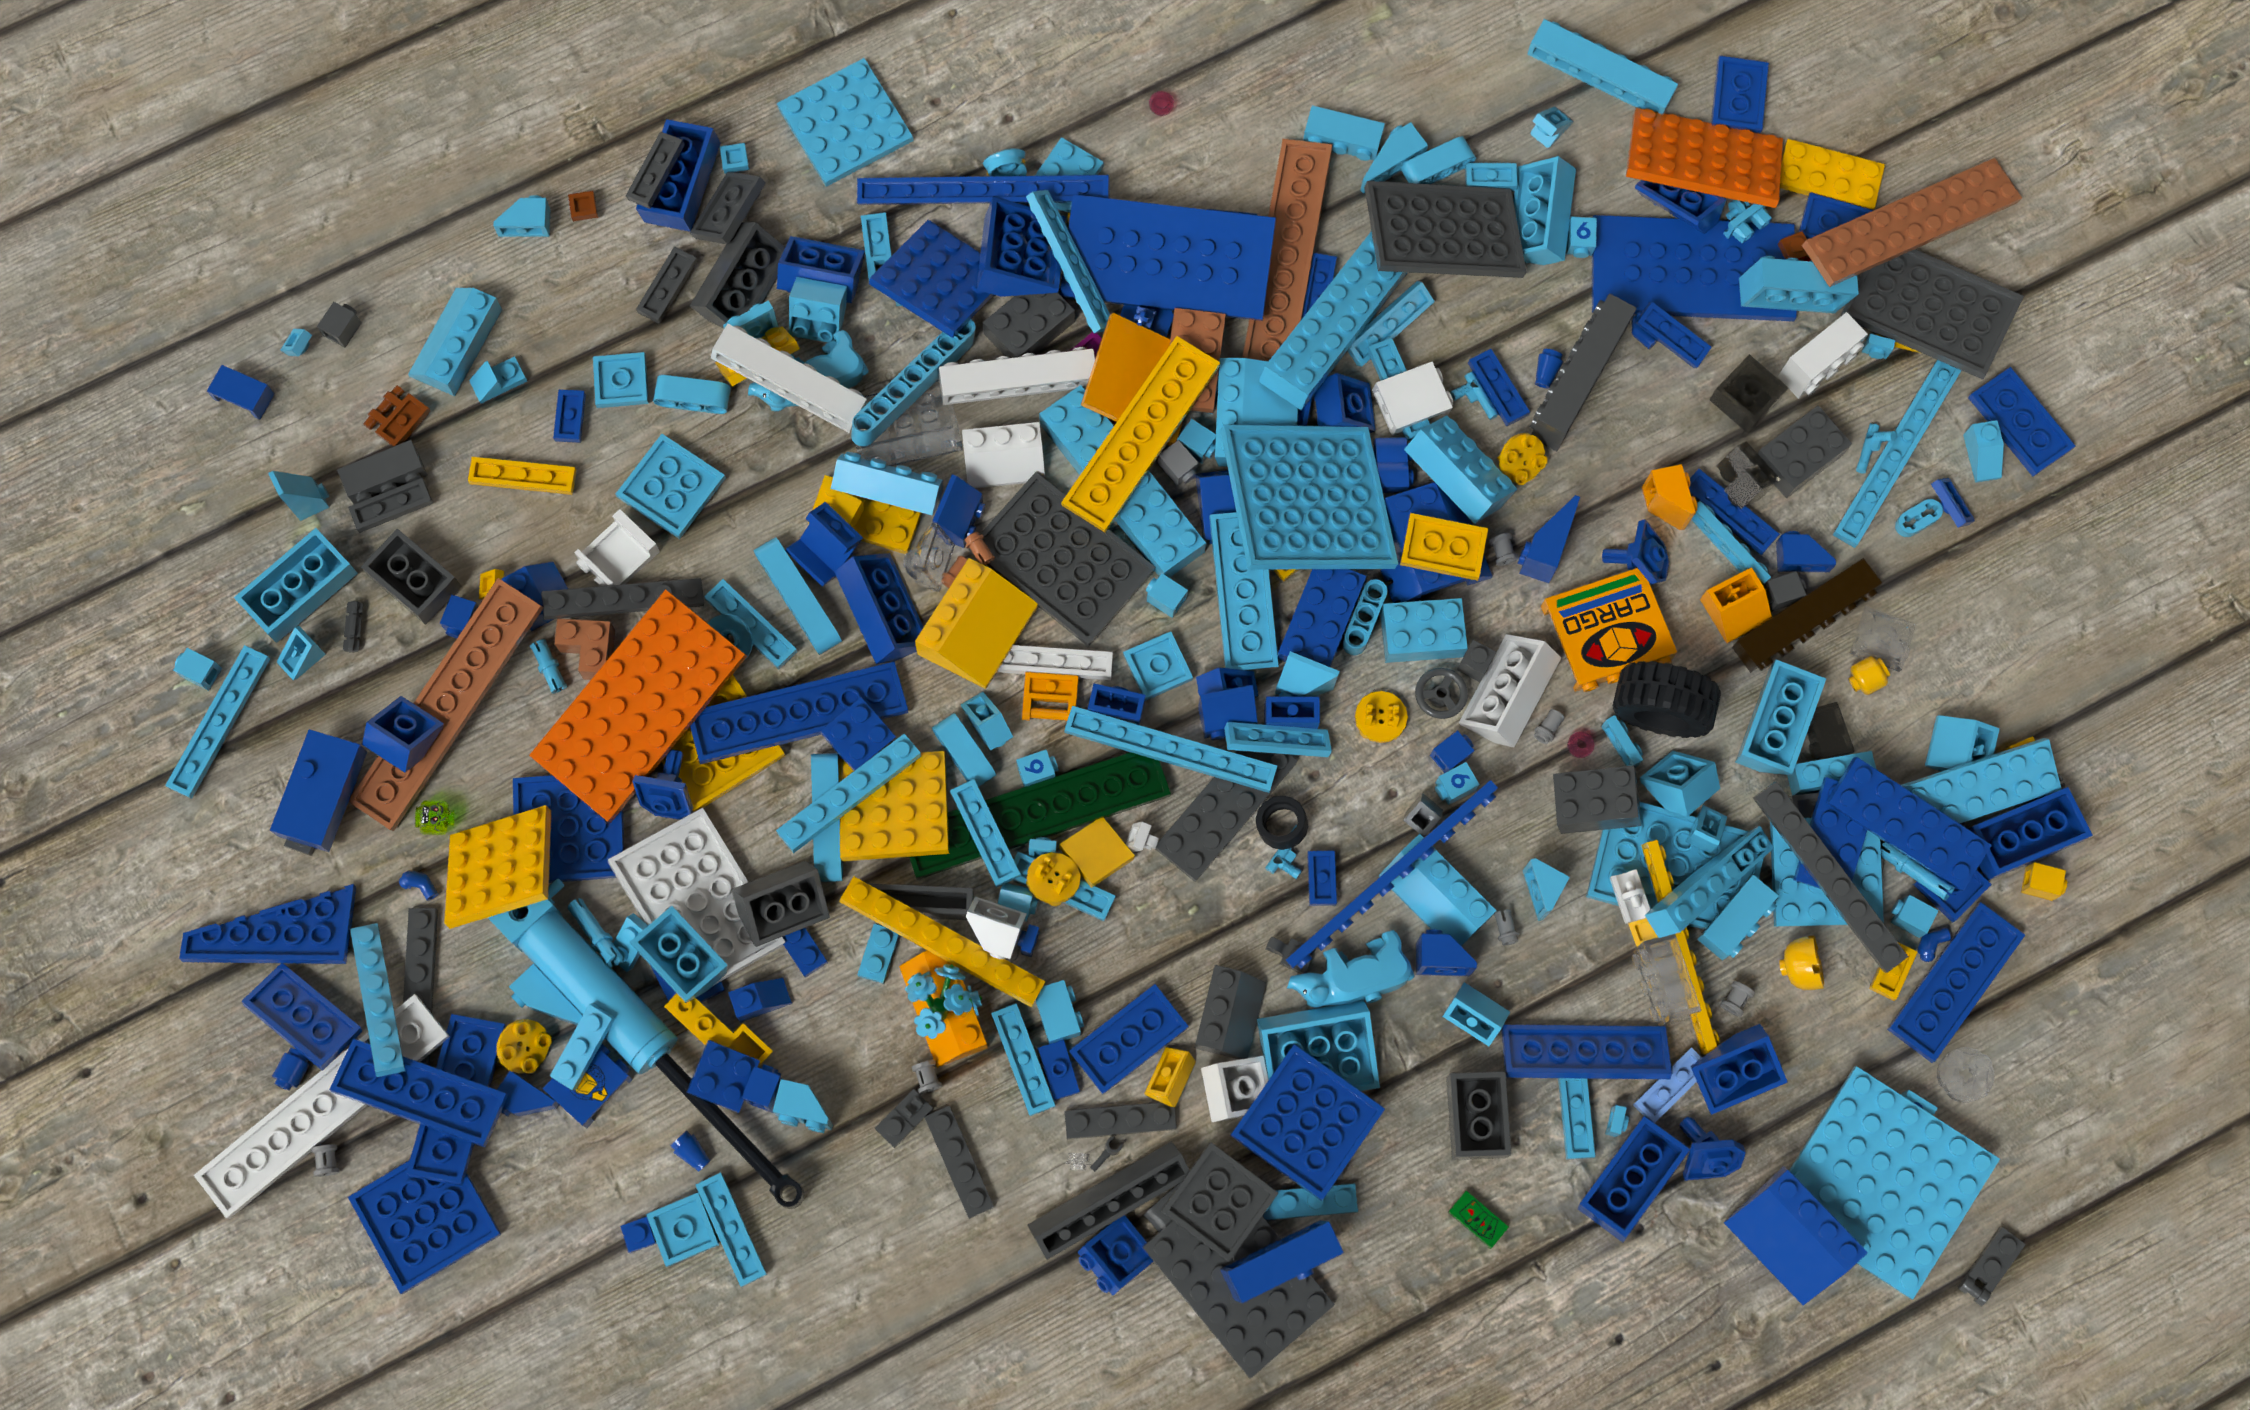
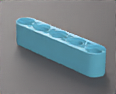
M774 537L754 549L753 551L816 652L821 655L841 643L842 640L779 540Z
M838 753L811 754L812 803L839 783ZM838 819L813 838L814 867L818 869L821 882L843 881V861L840 859V819Z

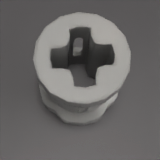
M1510 533L1500 534L1489 540V544L1493 546L1497 557V566H1505L1519 559L1518 554L1514 553L1510 541L1512 539Z
M1733 981L1731 985L1733 988L1726 1000L1721 1002L1720 1006L1729 1013L1741 1017L1744 1013L1742 1011L1749 998H1753L1755 992L1748 986Z
M928 1060L912 1066V1071L916 1072L920 1085L918 1089L919 1094L928 1093L943 1087L942 1083L938 1082L934 1069L935 1060Z
M321 1145L312 1148L316 1163V1170L313 1172L315 1177L340 1173L339 1168H336L335 1159L337 1145ZM324 1155H326L327 1166H325Z

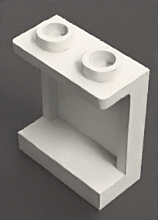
M1433 361L1376 382L1373 387V394L1392 436L1402 433L1404 428L1441 414L1443 416L1448 415L1452 410V396L1449 391H1445L1442 384V373L1439 368H1435Z
M620 509L612 516L615 521L582 552L579 549L574 552L578 558L576 564L586 574L589 571L596 576L594 581L599 587L626 584L660 552L656 543Z

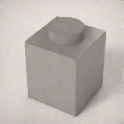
M1179 440L1158 456L1157 464L1176 486L1182 482L1185 484L1190 482L1197 474V460Z

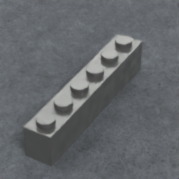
M1171 1141L1027 1224L1046 1260L1181 1183L1189 1172V1168L1182 1154Z

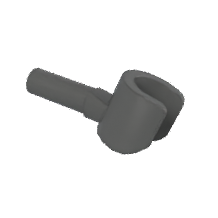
M1114 1136L1107 1140L1104 1147L1105 1150L1090 1167L1094 1172L1106 1159L1120 1152L1123 1144L1116 1150L1109 1147V1143L1115 1138Z

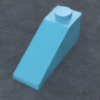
M1411 122L1405 126L1400 125L1391 131L1390 136L1363 178L1361 185L1363 194L1365 193L1364 187L1367 181L1384 182L1399 173L1401 166L1405 162L1427 151V143Z
M278 471L268 473L279 497L300 521L329 508L326 502V498L329 497L327 490L322 483L318 485L312 477Z
M534 964L509 986L514 992L511 996L512 999L521 1008L527 1005L533 1011L574 1025H578L583 1016Z

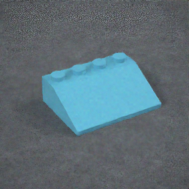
M1219 358L1215 459L1219 467H1228L1220 431L1223 425L1298 426V408L1259 382L1268 361L1249 358Z
M1364 1000L1345 1005H1334L1257 1019L1268 1080L1295 1044L1359 1091L1380 1088L1370 1011Z

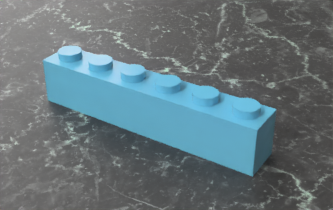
M1546 19L1541 23L1527 55L1636 108L1651 109L1662 115L1678 86V83L1673 82L1670 77L1661 76L1651 71L1645 65H1638L1628 60L1626 56L1616 54L1606 49L1602 44L1593 43L1585 39L1581 34L1570 32L1562 28L1558 23L1550 22Z

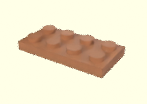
M1175 308L1170 345L1175 337L1178 336L1219 361L1226 314ZM1219 369L1190 411L1213 413Z

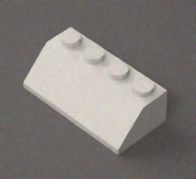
M1506 634L1459 724L1496 744L1515 747L1561 657L1545 641Z

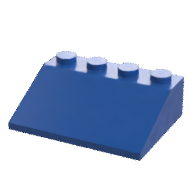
M992 197L984 217L976 290L1000 297L1058 293L1061 266L1054 257L1053 250L1047 238L1043 235L1041 226L1029 206ZM1061 215V217H1062V219H1063V221H1064V223H1065V216H1062V215Z
M1785 1166L1723 1222L1802 1305H1805L1846 1274L1868 1253Z

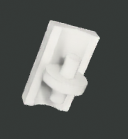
M1637 869L1611 876L1610 881L1625 924L1645 919V914L1650 911V907Z

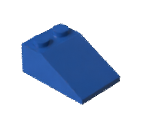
M1575 495L1538 530L1531 542L1526 541L1517 563L1522 565L1519 574L1546 583L1551 581L1559 565L1580 500L1579 496Z
M1761 1024L1734 1034L1690 1066L1711 1115L1788 1083L1771 1040Z

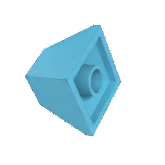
M1290 651L1275 694L1279 695V697L1319 696L1334 689L1340 671Z

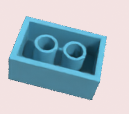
M1462 598L1383 604L1380 618L1385 663L1464 657L1468 648Z

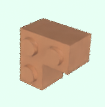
M557 619L555 646L560 653L580 654L578 672L584 680H591L613 654L615 639L613 625L610 621Z

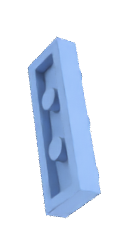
M1691 1047L1671 1066V1079H1658L1633 1106L1653 1123L1658 1121L1697 1082L1690 1066L1702 1057Z

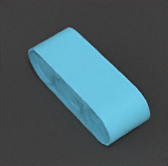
M1460 136L1408 160L1401 166V171L1408 183L1433 184L1465 169L1466 163H1474L1476 156L1466 139Z
M659 375L657 377L653 402L658 406L725 414L727 413L731 386L718 381Z
M1370 580L1364 586L1343 639V649L1349 655H1360L1367 646L1387 595V587L1381 580ZM1376 590L1380 593L1381 597L1377 599L1371 598L1368 595V591ZM1367 613L1370 615L1371 621L1363 622L1358 615ZM1352 636L1359 637L1362 644L1353 645L1350 643L1349 638Z
M955 713L932 727L937 739L967 782L975 779L979 787L996 776L994 769Z

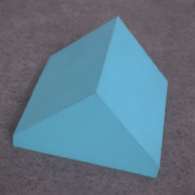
M1535 858L1531 859L1522 871L1537 919L1541 921L1552 911L1570 877Z

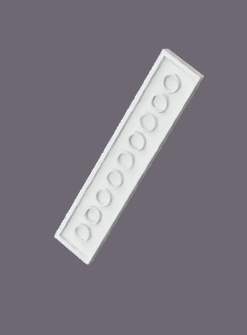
M415 994L394 1010L403 1057L421 1062L450 1037ZM366 1033L359 1041L370 1044L369 1033ZM347 1050L194 1174V1177L226 1218H232L312 1152L313 1147L319 1146L367 1106L366 1104L332 1093L329 1090Z

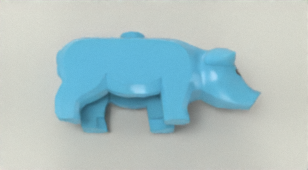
M845 330L833 334L835 341L833 340L821 347L826 355L815 356L806 362L799 357H794V360L802 364L812 365L818 373L834 377L842 386L848 389L857 385L863 379V376L869 372L861 356L852 348V339ZM755 382L749 385L748 396L759 397L770 406L771 411H781L785 407L798 406Z
M1391 930L1381 935L1383 940L1378 938L1366 943L1372 955H1363L1349 961L1347 956L1342 951L1339 952L1337 948L1324 951L1323 955L1327 961V970L1323 974L1309 972L1291 976L1287 989L1296 990L1307 1001V1005L1313 1008L1327 1005H1345L1366 1000L1369 1004L1382 999L1381 995L1400 989L1407 981L1412 980L1415 975L1410 962L1401 951L1399 935L1394 930Z

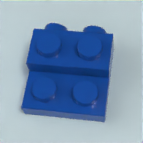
M1125 1215L1112 1222L1077 1252L1080 1255L1079 1262L1081 1266L1087 1271L1092 1270L1098 1277L1096 1280L1098 1287L1104 1293L1110 1292L1112 1296L1154 1262L1142 1248L1147 1242Z

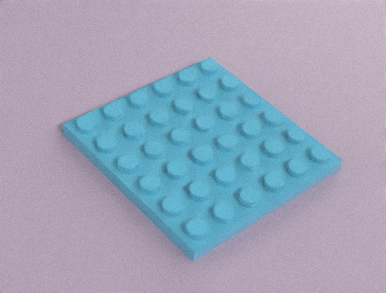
M1223 425L1220 431L1248 570L1395 569L1397 567V555L1368 427Z
M1854 1066L1789 1171L1868 1252L1857 1264L1913 1300L2000 1158L1859 1067Z

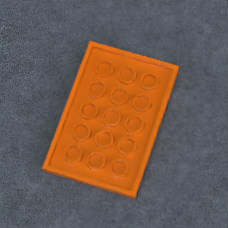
M1635 108L1626 177L1776 208L1779 202L1783 138L1755 133L1746 129L1728 128L1723 124L1715 126L1712 123L1703 122L1699 119H1688L1675 114L1663 113L1662 115L1651 109Z

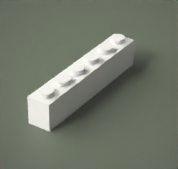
M727 323L712 349L711 359L848 433L852 430L854 416L865 406L867 399L858 390L848 389L842 386L834 377L818 373L812 365L802 364L794 360V357L788 352L772 348L767 341L748 335L747 331L740 326H732Z
M1078 347L1068 352L1052 350L1042 355L1027 353L1017 358L1001 356L991 361L976 359L966 364L946 363L944 366L939 367L943 405L1074 390L1080 385L1086 388L1095 362L1094 350Z

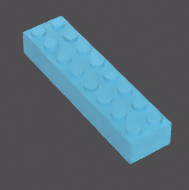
M1372 231L1268 361L1259 379L1261 384L1300 410L1305 407L1408 273L1378 271Z
M1082 385L1039 413L1041 427L1079 475L1114 427L1107 417L1081 406L1085 393ZM1148 470L1115 518V521L1143 557L1156 567L1155 572L1157 575L1160 576L1163 573L1170 578L1205 553L1206 542Z

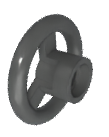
M1434 668L1424 673L1418 680L1415 688V697L1419 707L1427 715L1437 719H1447L1457 715L1465 707L1468 699V690L1463 678L1455 671L1447 668ZM1445 676L1441 685L1435 686L1432 690H1423L1426 682L1432 677ZM1452 679L1457 683L1460 690V698L1457 704L1451 699V693L1448 689ZM1442 691L1445 697H1438L1436 692ZM1424 699H1429L1430 703H1431L1434 707L1442 708V707H1445V706H1446L1448 710H1447V711H1438V710H1435V709L1431 708V707L1425 702Z

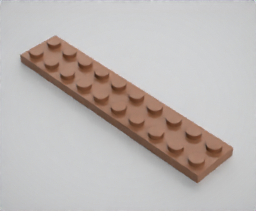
M1282 139L1268 217L1276 218L1264 316L1263 321L1249 320L1242 358L1269 361L1302 320L1331 161L1332 144Z
M1993 158L1806 240L1802 247L1828 286L1831 287L2015 205L2022 197L1997 160Z
M497 578L413 703L444 723L442 730L423 759L406 773L378 756L351 795L349 803L389 830L394 831L544 607Z

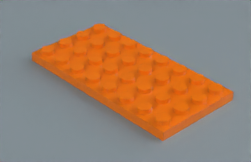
M665 589L529 756L602 818L611 823L636 793L632 782L634 776L649 777L747 658V655Z

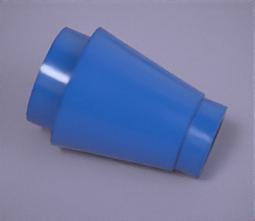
M1543 349L1542 354H1539L1536 386L1545 389L1550 388L1563 363L1561 360L1563 355L1560 352L1552 349Z
M687 1130L670 1145L675 1150L673 1152L675 1155L698 1172L711 1161L694 1133L691 1135Z

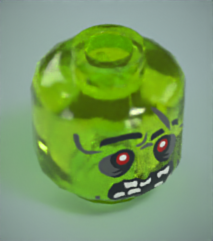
M425 800L421 803L420 807H416L415 828H419L420 832L424 835H445L448 832V827L454 826L455 810H449V804L446 801Z

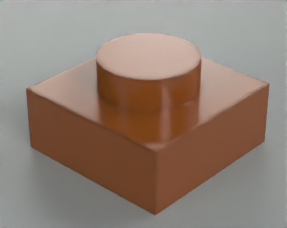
M594 191L568 194L573 222L598 218Z
M1803 231L1781 239L1778 242V246L1785 259L1797 258L1801 261L1809 258L1802 247V244L1807 240Z

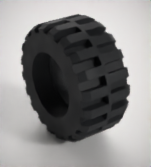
M1639 661L1638 663H1630L1621 670L1612 706L1616 716H1619L1622 721H1627L1628 724L1637 726L1642 730L1652 731L1660 735L1665 734L1671 737L1697 738L1707 735L1714 728L1721 691L1715 681L1695 670L1692 671L1686 667H1678L1669 663Z

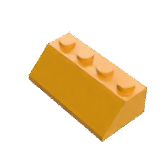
M927 950L899 967L906 986L909 985L908 980L912 975L917 973L923 975L926 972H930V976L934 980L933 983L937 987L936 991L931 994L932 998L935 999L940 998L946 977L938 975L934 970L936 967L941 968L944 964L951 965V963ZM951 979L949 989L954 984H959L964 991H967L963 980ZM918 1000L912 1002L917 1016L920 1015L923 1008H930L926 1001ZM973 1006L969 1012H963L959 1016L954 1011H948L947 1018L943 1020L946 1025L945 1031L940 1034L938 1033L934 1039L929 1038L928 1035L925 1036L937 1068L988 1049Z

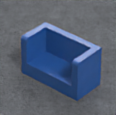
M221 365L207 389V392L214 400L219 402L223 399L244 408L259 420L274 396V392L267 384L224 365Z

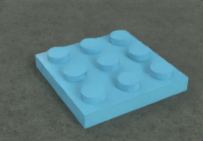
M661 434L615 495L618 499L680 539L726 477L702 459L664 434Z

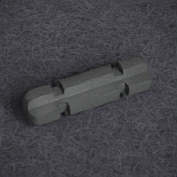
M351 601L347 603L346 613H349V616H346L344 637H347V639L343 642V650L354 653L358 652L360 647V641H357V639L361 636L362 617H360V614H363V604Z

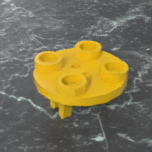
M1518 433L1511 437L1503 446L1501 454L1497 457L1501 472L1518 485H1524L1534 479L1547 465L1543 443L1538 437L1529 433Z
M1385 691L1371 692L1363 697L1357 705L1355 712L1356 727L1360 735L1365 739L1378 743L1391 742L1399 738L1406 728L1408 719L1406 707L1401 699Z
M1050 852L1042 854L1032 861L1028 868L1026 884L1037 899L1049 903L1051 906H1059L1076 894L1080 886L1081 875L1078 866L1071 858L1062 853Z
M527 1018L518 1019L508 1024L501 1032L497 1042V1056L500 1063L507 1070L519 1074H531L535 1072L537 1067L546 1058L552 1039L539 1022Z

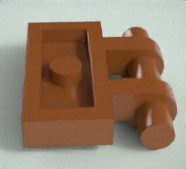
M398 385L391 392L387 391L383 396L384 400L376 409H372L368 413L369 417L363 423L369 430H372L377 423L380 424L375 433L392 447L404 443L431 412L426 405L410 393L403 400H400L399 398L405 391ZM392 406L396 407L387 418L384 416Z

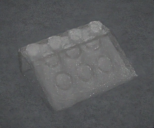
M937 380L872 444L864 447L856 445L857 454L861 455L862 459L869 461L871 459H880L885 461L886 465L894 466L962 451L963 446L953 404L943 405L940 381ZM878 393L863 396V397H865V398L867 399V400H866V403H865V406H866Z

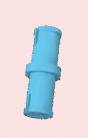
M546 639L536 641L538 645L532 643L530 648L538 661V670L541 674H544L551 693L560 692V688L562 690L566 689L567 684L564 682L558 669L559 662L553 658Z

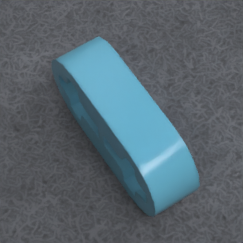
M1934 499L1924 500L1900 515L1896 520L1895 529L1903 537L1914 536L1933 525L1942 516L1943 508ZM1926 509L1934 510L1933 515L1922 516ZM1916 520L1912 527L1905 528L1903 525L1905 521Z

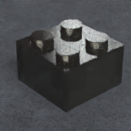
M1749 354L1716 388L1710 401L1745 432L1749 433L1782 399L1788 387Z

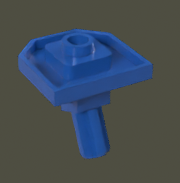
M1124 305L1120 316L1167 338L1174 314L1171 310Z
M1646 519L1638 522L1635 542L1630 543L1628 549H1604L1602 552V561L1604 563L1627 564L1628 570L1638 568L1650 584L1666 581L1670 562L1666 546Z
M670 750L666 757L663 773H658L656 778L635 775L632 782L640 806L655 816L681 820L692 812L693 805L687 785L682 783V779L679 778L683 752Z
M1686 1117L1679 1124L1681 1130L1693 1142L1683 1171L1684 1180L1726 1177L1741 1168L1746 1154L1743 1145L1733 1139L1720 1141L1712 1131L1706 1133L1691 1117Z

